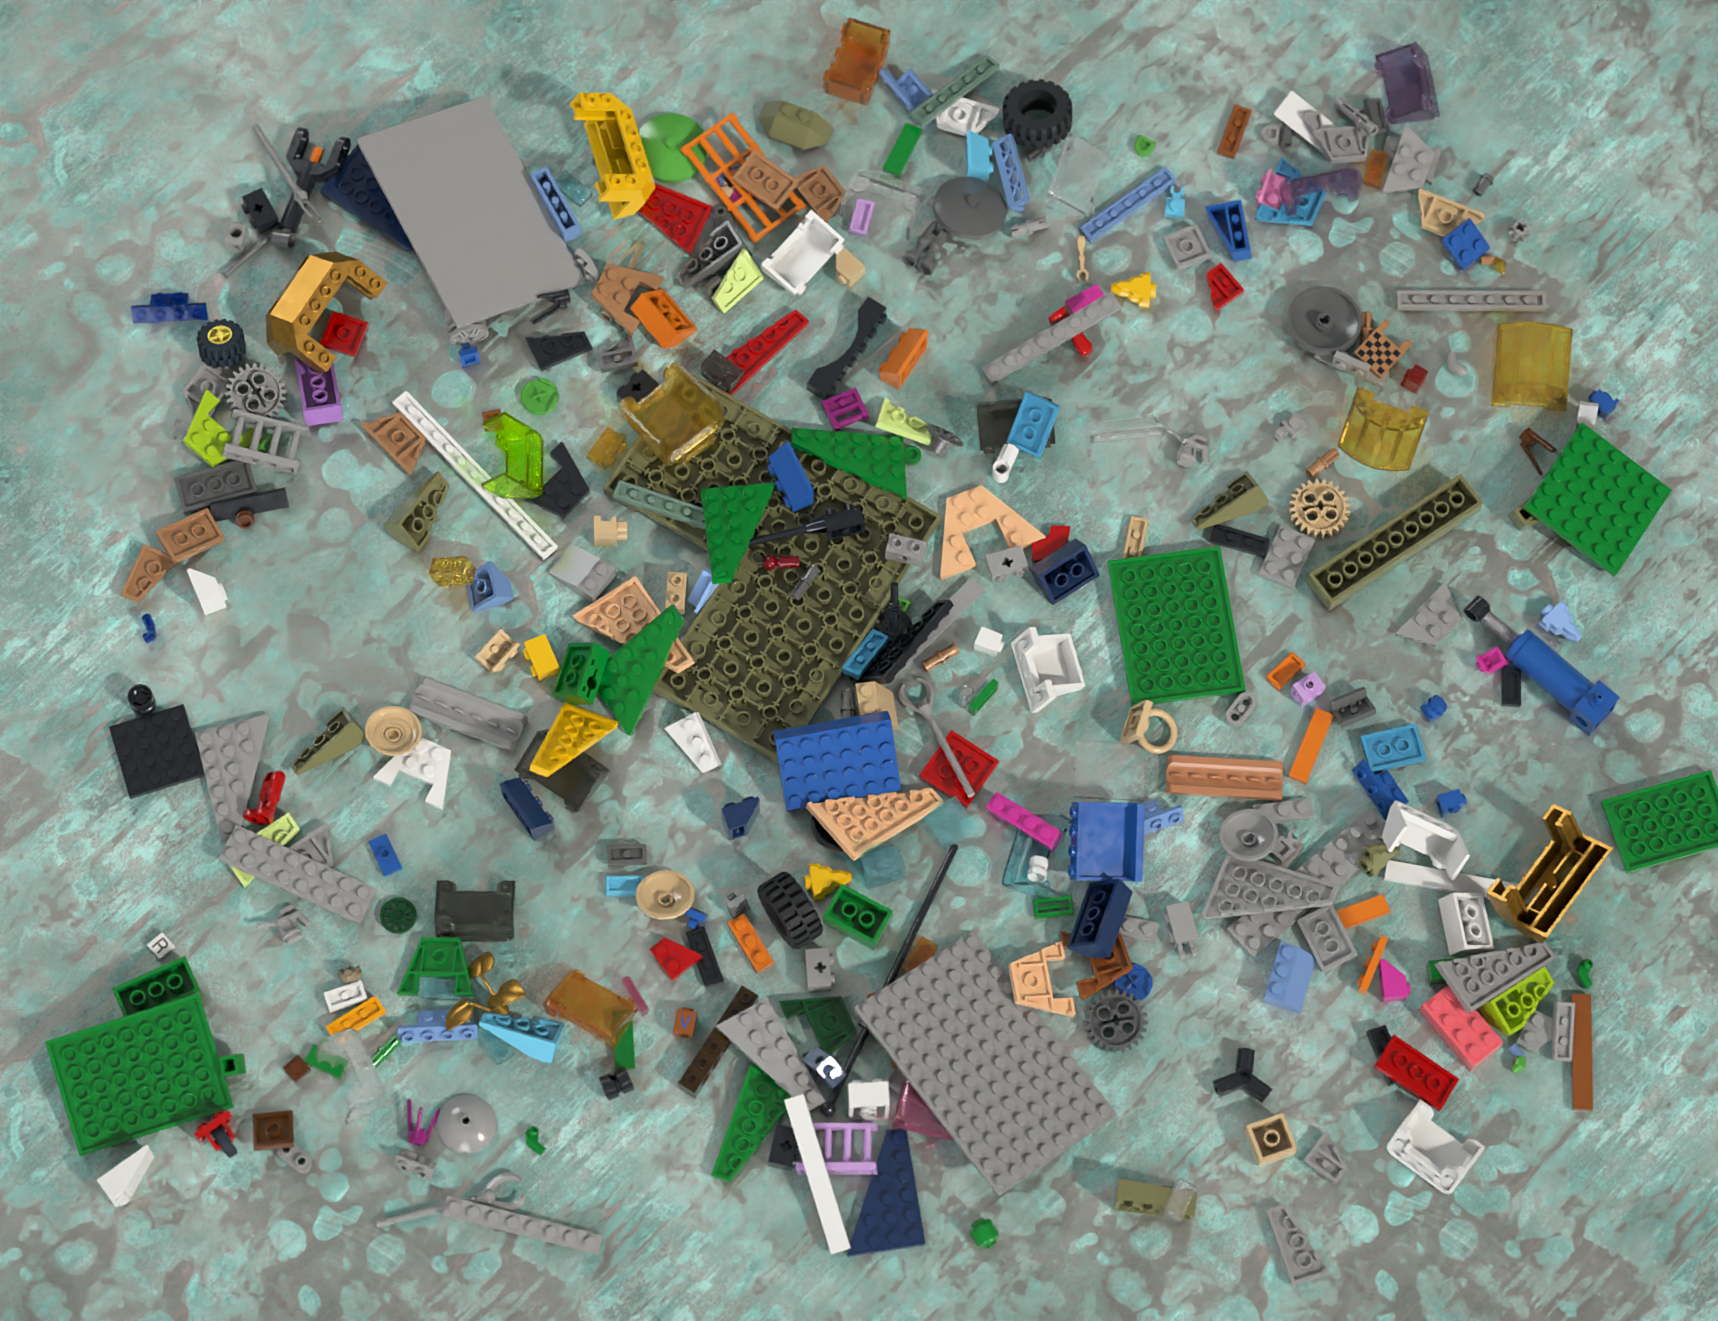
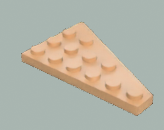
M634 576L572 616L576 622L624 645L661 612L637 577ZM677 637L669 651L670 655L665 667L680 673L693 665L694 661Z

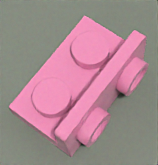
M1271 168L1268 169L1267 174L1263 173L1261 179L1263 187L1262 190L1258 189L1255 197L1258 200L1257 207H1260L1262 203L1279 210L1289 178L1273 174Z

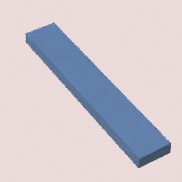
M1165 166L1080 226L1079 231L1089 243H1092L1177 183V179Z

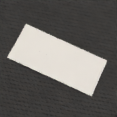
M1291 91L1274 115L1323 153L1302 117L1304 112H1314L1317 110ZM1321 114L1324 128L1337 127Z

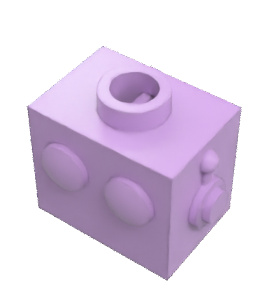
M1314 671L1293 684L1290 692L1300 707H1303L1322 695L1326 686Z

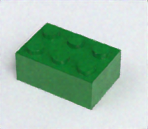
M841 884L823 915V923L875 950L893 918V911Z

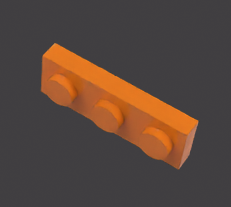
M745 913L727 922L756 973L774 964Z
M1381 935L1379 941L1375 940L1371 951L1374 954L1372 958L1368 957L1364 965V968L1367 969L1365 976L1361 974L1357 982V986H1360L1358 990L1360 994L1365 995L1388 941L1387 937Z

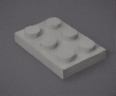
M1280 525L1258 576L1293 590L1316 539Z
M1333 904L1324 906L1297 920L1323 973L1358 956Z

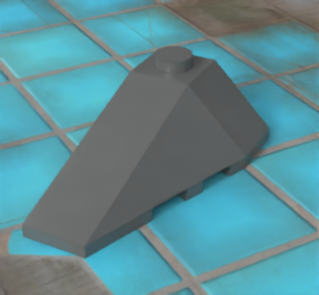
M729 220L711 232L709 235L710 239L705 245L701 244L698 248L699 252L694 258H690L676 274L684 289L729 270L742 248L746 249L749 255L752 256L749 248Z

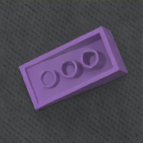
M295 356L306 426L343 421L334 363L326 373L318 374Z

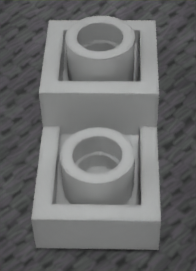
M579 247L574 252L575 262L584 269L586 281L596 285L600 279L598 270L591 258Z

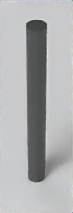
M279 225L272 228L225 269L222 274L228 278L271 240L272 233L275 229H279Z

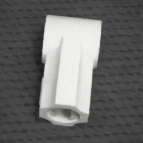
M1012 444L1003 445L997 461L993 464L992 477L997 483H1004L1008 480L1009 473L1019 453V449ZM998 470H1003V471H1005V472H1004V473H998L997 471H998Z

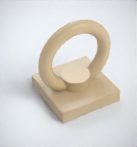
M1144 700L1130 707L1120 742L1127 745L1138 740L1139 744L1148 752L1154 754L1165 753L1174 746L1177 740L1178 731L1176 723L1169 713L1162 709L1152 708L1153 702ZM1151 716L1161 717L1169 726L1170 736L1164 745L1154 746L1143 735L1148 729L1149 717Z

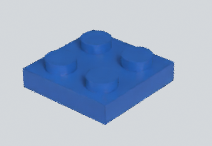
M1471 218L1463 221L1440 240L1460 270H1464L1491 248Z

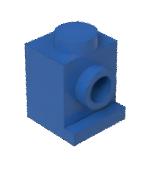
M1600 389L1598 391L1594 390L1588 397L1589 402L1599 403L1597 415L1603 420L1613 412L1619 402L1617 398L1613 400L1607 392H1603Z
M1460 789L1437 795L1435 803L1441 819L1445 818L1448 812L1455 814L1461 811L1464 805H1467L1466 797L1464 794H1461Z

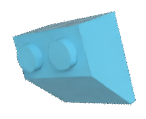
M967 131L965 146L967 177L989 180V174L993 173V162H989V156H992V145H988V138L972 131Z

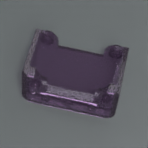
M1417 42L1375 55L1376 62L1374 67L1376 72L1383 76L1389 107L1384 112L1387 122L1394 125L1433 120L1440 117L1429 59L1426 52Z
M1344 166L1286 178L1281 181L1279 186V193L1286 216L1296 214V207L1303 202L1301 196L1335 188L1337 196H1346L1348 202L1357 201L1363 179L1357 168Z

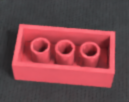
M1448 985L1425 1002L1419 1010L1469 1071L1492 1055L1503 1044V1041L1477 1010L1467 1014Z

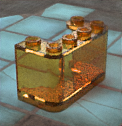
M849 17L847 23H843L841 28L842 36L840 42L842 44L841 47L836 49L835 63L832 62L829 70H825L823 75V89H825V93L867 106L880 74L878 71L882 69L889 50L891 30Z

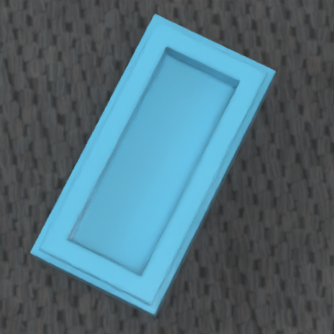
M645 875L606 876L605 895L636 896L637 887L645 878Z

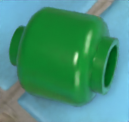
M982 1217L970 1225L969 1234L978 1247L985 1246L989 1248L997 1243L995 1239L999 1236V1232L991 1219H984Z

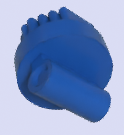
M1434 695L1432 698L1427 699L1420 709L1428 722L1443 715L1447 709V704L1443 698Z

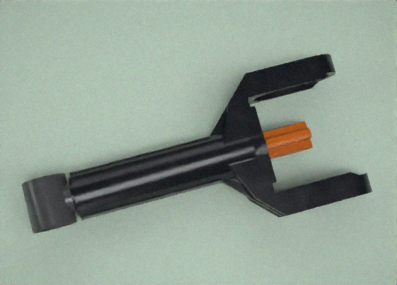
M301 127L296 129L286 158L297 177L296 184L307 192L308 201L316 183L329 181L341 173L351 147L350 138L341 136L335 141L325 167L323 164H320L324 149L318 146L314 147L309 161L302 160L309 143V131ZM293 191L278 226L279 229H275L271 237L272 245L292 249L295 245V233L304 214L299 203L294 200Z

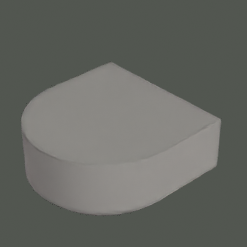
M1266 125L1261 131L1262 141L1266 144L1278 145L1280 126Z

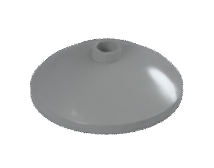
M1243 809L1232 813L1224 820L1219 833L1220 843L1224 851L1231 857L1241 861H1255L1267 856L1274 849L1278 840V829L1274 820L1265 812L1256 809Z
M461 1095L451 1099L441 1109L437 1120V1130L442 1142L449 1149L460 1154H472L483 1150L493 1140L497 1129V1119L493 1108L484 1099L474 1095ZM468 1118L470 1122L463 1124V1119Z

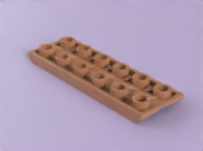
M1170 755L1167 756L1166 794L1282 801L1283 763L1279 761Z

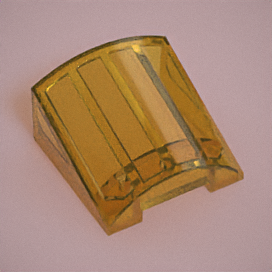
M1541 322L1499 323L1493 335L1491 406L1510 407V405L1547 407V410L1566 411L1573 329Z
M1357 387L1338 447L1355 461L1374 469L1383 471L1409 470L1430 411L1411 406L1408 412L1373 400L1374 392Z

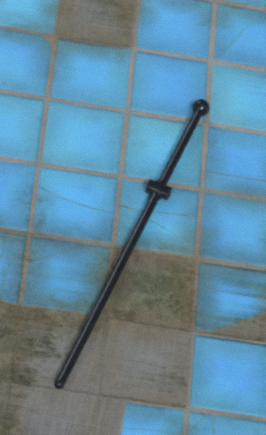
M952 844L882 989L894 982L958 850L957 844ZM861 1019L858 1026L862 1027V1031L843 1068L847 1075L833 1088L828 1101L824 1102L820 1107V1112L827 1117L834 1115L836 1110L835 1102L870 1032Z

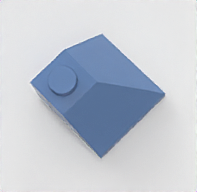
M488 561L464 576L471 608L474 612L502 606L514 598L510 580L492 561Z

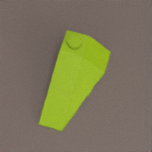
M1544 966L1483 1004L1479 1009L1488 1024L1505 1035L1510 1036L1525 1026L1527 1019L1535 1012L1537 1005L1545 998L1555 982Z

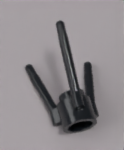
M568 289L538 295V299L553 297L555 304H559V306L534 320L533 324L544 320L561 309L567 308V303L571 302Z

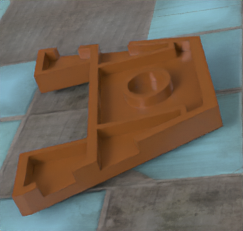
M1059 931L1063 948L1067 950L1066 947L1071 933ZM1118 933L1110 957L1097 959L1088 957L1095 977L1076 981L1081 1000L1086 999L1132 971V963L1121 933Z

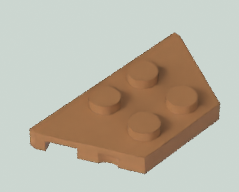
M401 412L392 414L389 417L377 418V421L361 423V427L411 476L426 442L423 434Z

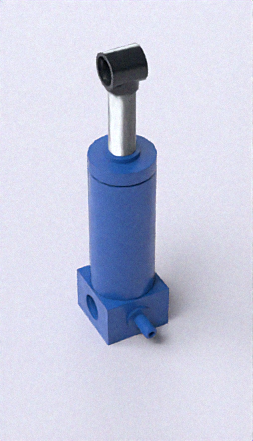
M1477 595L1463 609L1469 619L1474 622H1482L1510 645L1505 657L1570 711L1571 714L1568 719L1588 736L1614 710L1620 698L1600 680L1593 684L1530 629L1520 635L1515 633L1491 612L1490 605L1484 598Z

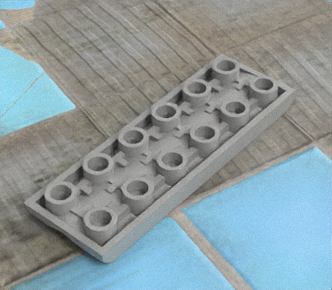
M421 677L407 708L418 717L514 752L528 720V717L522 713L426 677Z

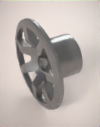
M935 425L926 426L927 431L934 436L929 445L932 451L940 455H946L950 445L963 446L961 439L950 431Z

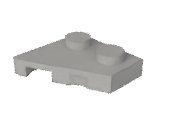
M1325 1131L1303 1162L1336 1185L1348 1168L1344 1160L1341 1159L1337 1147L1334 1146L1330 1139V1134Z

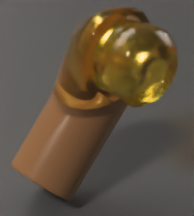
M1495 255L1480 256L1481 265H1495L1497 272L1506 271L1505 266L1507 264L1501 258Z

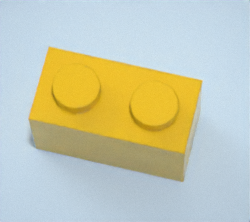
M543 634L525 641V649L522 652L525 659L530 660L532 666H529L532 676H537L540 682L558 675L560 667L546 635Z

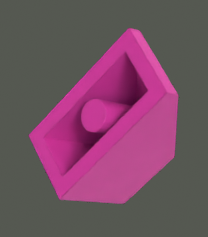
M1380 959L1378 971L1382 1002L1406 1000L1408 994L1411 993L1410 982H1407L1406 976L1388 961Z

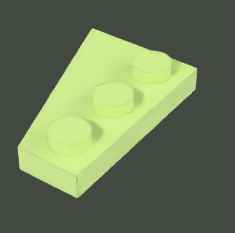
M884 398L875 427L929 445L932 434L926 429V426L929 424L916 416L911 417L904 413L905 409L900 406L896 408L890 404V400Z

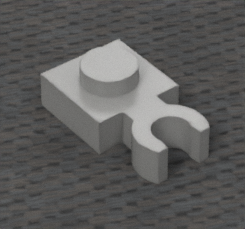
M1295 829L1289 831L1286 839L1281 835L1277 840L1276 846L1270 852L1280 863L1285 861L1295 851L1292 845L1299 844L1303 838L1302 836L1298 839L1292 838Z

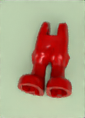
M1063 306L1055 311L1048 318V322L1053 326L1069 317L1070 313L1067 307ZM1083 332L1070 339L1080 355L1087 356L1092 352V344Z
M275 771L266 774L259 793V803L256 809H246L244 811L243 818L257 825L272 824L275 808L280 801L286 779L284 772Z

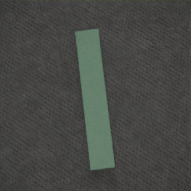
M986 54L911 111L909 117L923 128L995 73L1000 65Z
M621 480L618 481L612 499L705 530L702 507Z

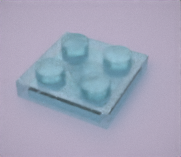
M956 796L924 817L945 850L978 828Z

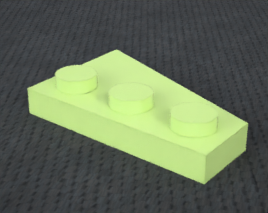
M742 248L712 296V300L722 313L727 312L764 279V276L746 249Z

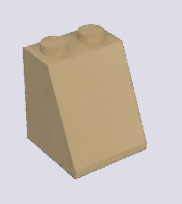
M875 681L855 684L857 716L888 711L892 730H898L893 692Z

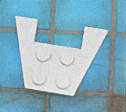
M421 737L419 744L412 751L400 756H394L373 776V779L391 787L400 770L433 785L425 803L443 811L451 750Z

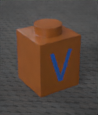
M688 1007L677 1009L673 1036L693 1040L697 1012Z

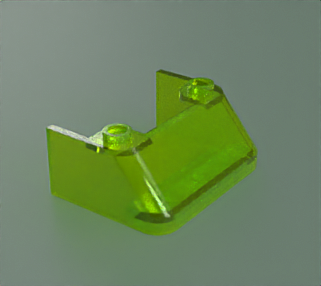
M506 412L483 422V427L496 434V446L506 452V473L503 472L481 483V487L502 499L536 498L542 495L544 442L541 434Z

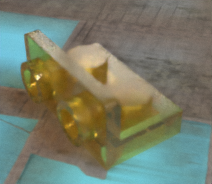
M607 427L586 455V458L606 470L608 466L614 464L617 453L619 451L622 452L626 447V434L622 433L620 435Z

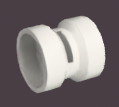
M1042 856L1030 858V869L1027 874V878L1030 881L1040 883L1046 880L1048 859Z

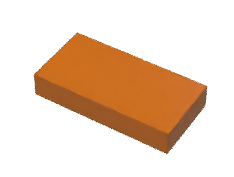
M1292 651L1266 675L1265 679L1279 692L1305 668L1306 664Z

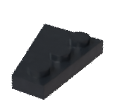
M584 331L563 333L558 336L544 335L539 338L525 337L541 372L592 350V346Z

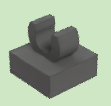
M718 276L709 278V282L702 285L703 290L712 302H714L712 296L722 282Z
M733 892L727 896L729 902L726 905L733 919L750 910L747 898L743 894L737 897Z

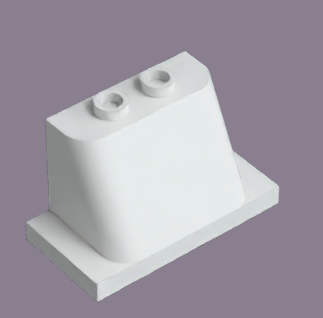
M1029 627L1011 642L1031 713H1038L1053 701L1056 696L1080 691L1086 686L1070 633L1038 636L1036 627Z

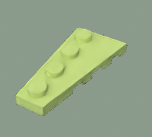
M287 813L256 834L285 846L300 829L291 815ZM230 866L244 888L255 878Z

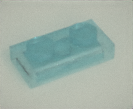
M566 170L555 179L560 191L580 208L593 196L591 190Z
M423 979L422 999L461 1001L462 997L454 995L455 980Z
M484 1028L477 1031L497 1065L515 1055L509 1044Z

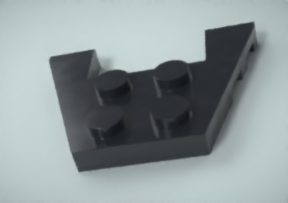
M561 441L550 452V456L562 468L537 492L521 480L510 491V494L513 497H519L527 503H533L542 507L543 510L565 518L590 493V489L564 443Z

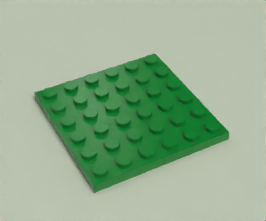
M1582 422L1523 509L1614 577L1618 574L1672 490Z

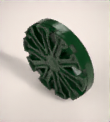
M399 897L393 898L382 906L380 920L387 931L394 934H403L414 927L417 920V912L415 906L409 900ZM400 902H403L402 907H399ZM391 903H395L396 908H393ZM401 923H403L406 926L405 929H402ZM396 924H398V930H394Z

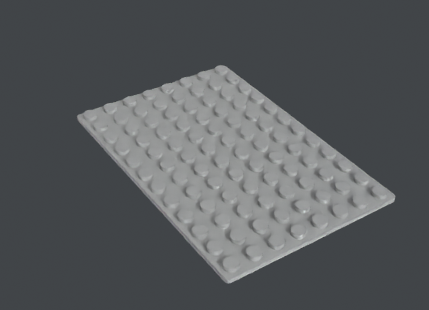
M485 97L358 138L357 144L457 328L540 300L537 298L538 295L559 292L584 284L585 278Z
M974 932L967 934L854 1008L858 1017L996 1195L1003 1194L1116 1116L1114 1109L1037 1011L1032 1007L1015 1004L1010 977Z

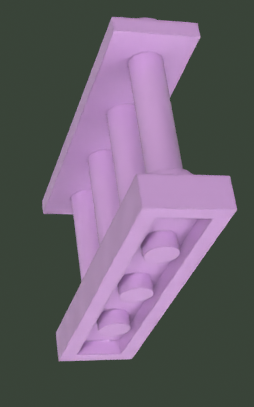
M862 1120V1123H814L812 1121L815 1132H824L823 1158L828 1174H877L878 1166L876 1162L871 1160V1131H878L877 1123H873L872 1120ZM834 1131H843V1159L841 1162H833L831 1160V1138ZM851 1131H863V1159L861 1162H853L851 1160ZM803 1160L796 1162L798 1175L807 1174Z

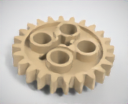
M1316 478L1314 484L1308 480L1307 486L1302 483L1301 489H1295L1296 494L1291 496L1293 501L1289 502V506L1292 507L1289 509V513L1293 514L1291 520H1297L1294 526H1301L1300 532L1307 530V536L1313 533L1314 538H1316L1317 534H1320L1321 538L1324 539L1325 533L1331 537L1332 531L1338 534L1339 528H1344V523H1347L1349 519L1346 516L1350 515L1351 511L1348 509H1350L1351 504L1346 503L1349 497H1343L1345 491H1338L1340 485L1332 487L1333 481L1326 484V480L1323 479L1322 483H1319ZM1324 497H1330L1332 501H1325ZM1305 498H1311L1314 502L1308 503L1305 501ZM1331 514L1334 516V519H1328L1326 515ZM1307 516H1314L1316 520L1311 521Z

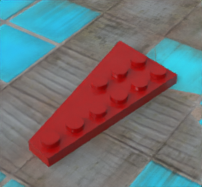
M655 183L653 192L637 212L687 254L691 255L713 206Z

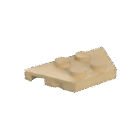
M1419 188L1418 190L1422 229L1444 237L1468 218H1471L1475 226L1485 218L1486 214L1424 189Z

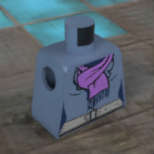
M817 1046L802 1059L807 1067L827 1087L834 1088L847 1075L829 1054Z

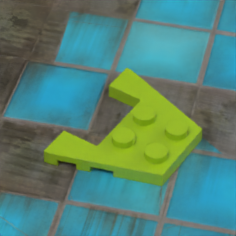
M206 390L183 443L213 467L229 459L222 457L225 443H231L233 436L208 415L220 400L210 391ZM249 427L240 437V447L247 449L250 447L254 433L252 427Z

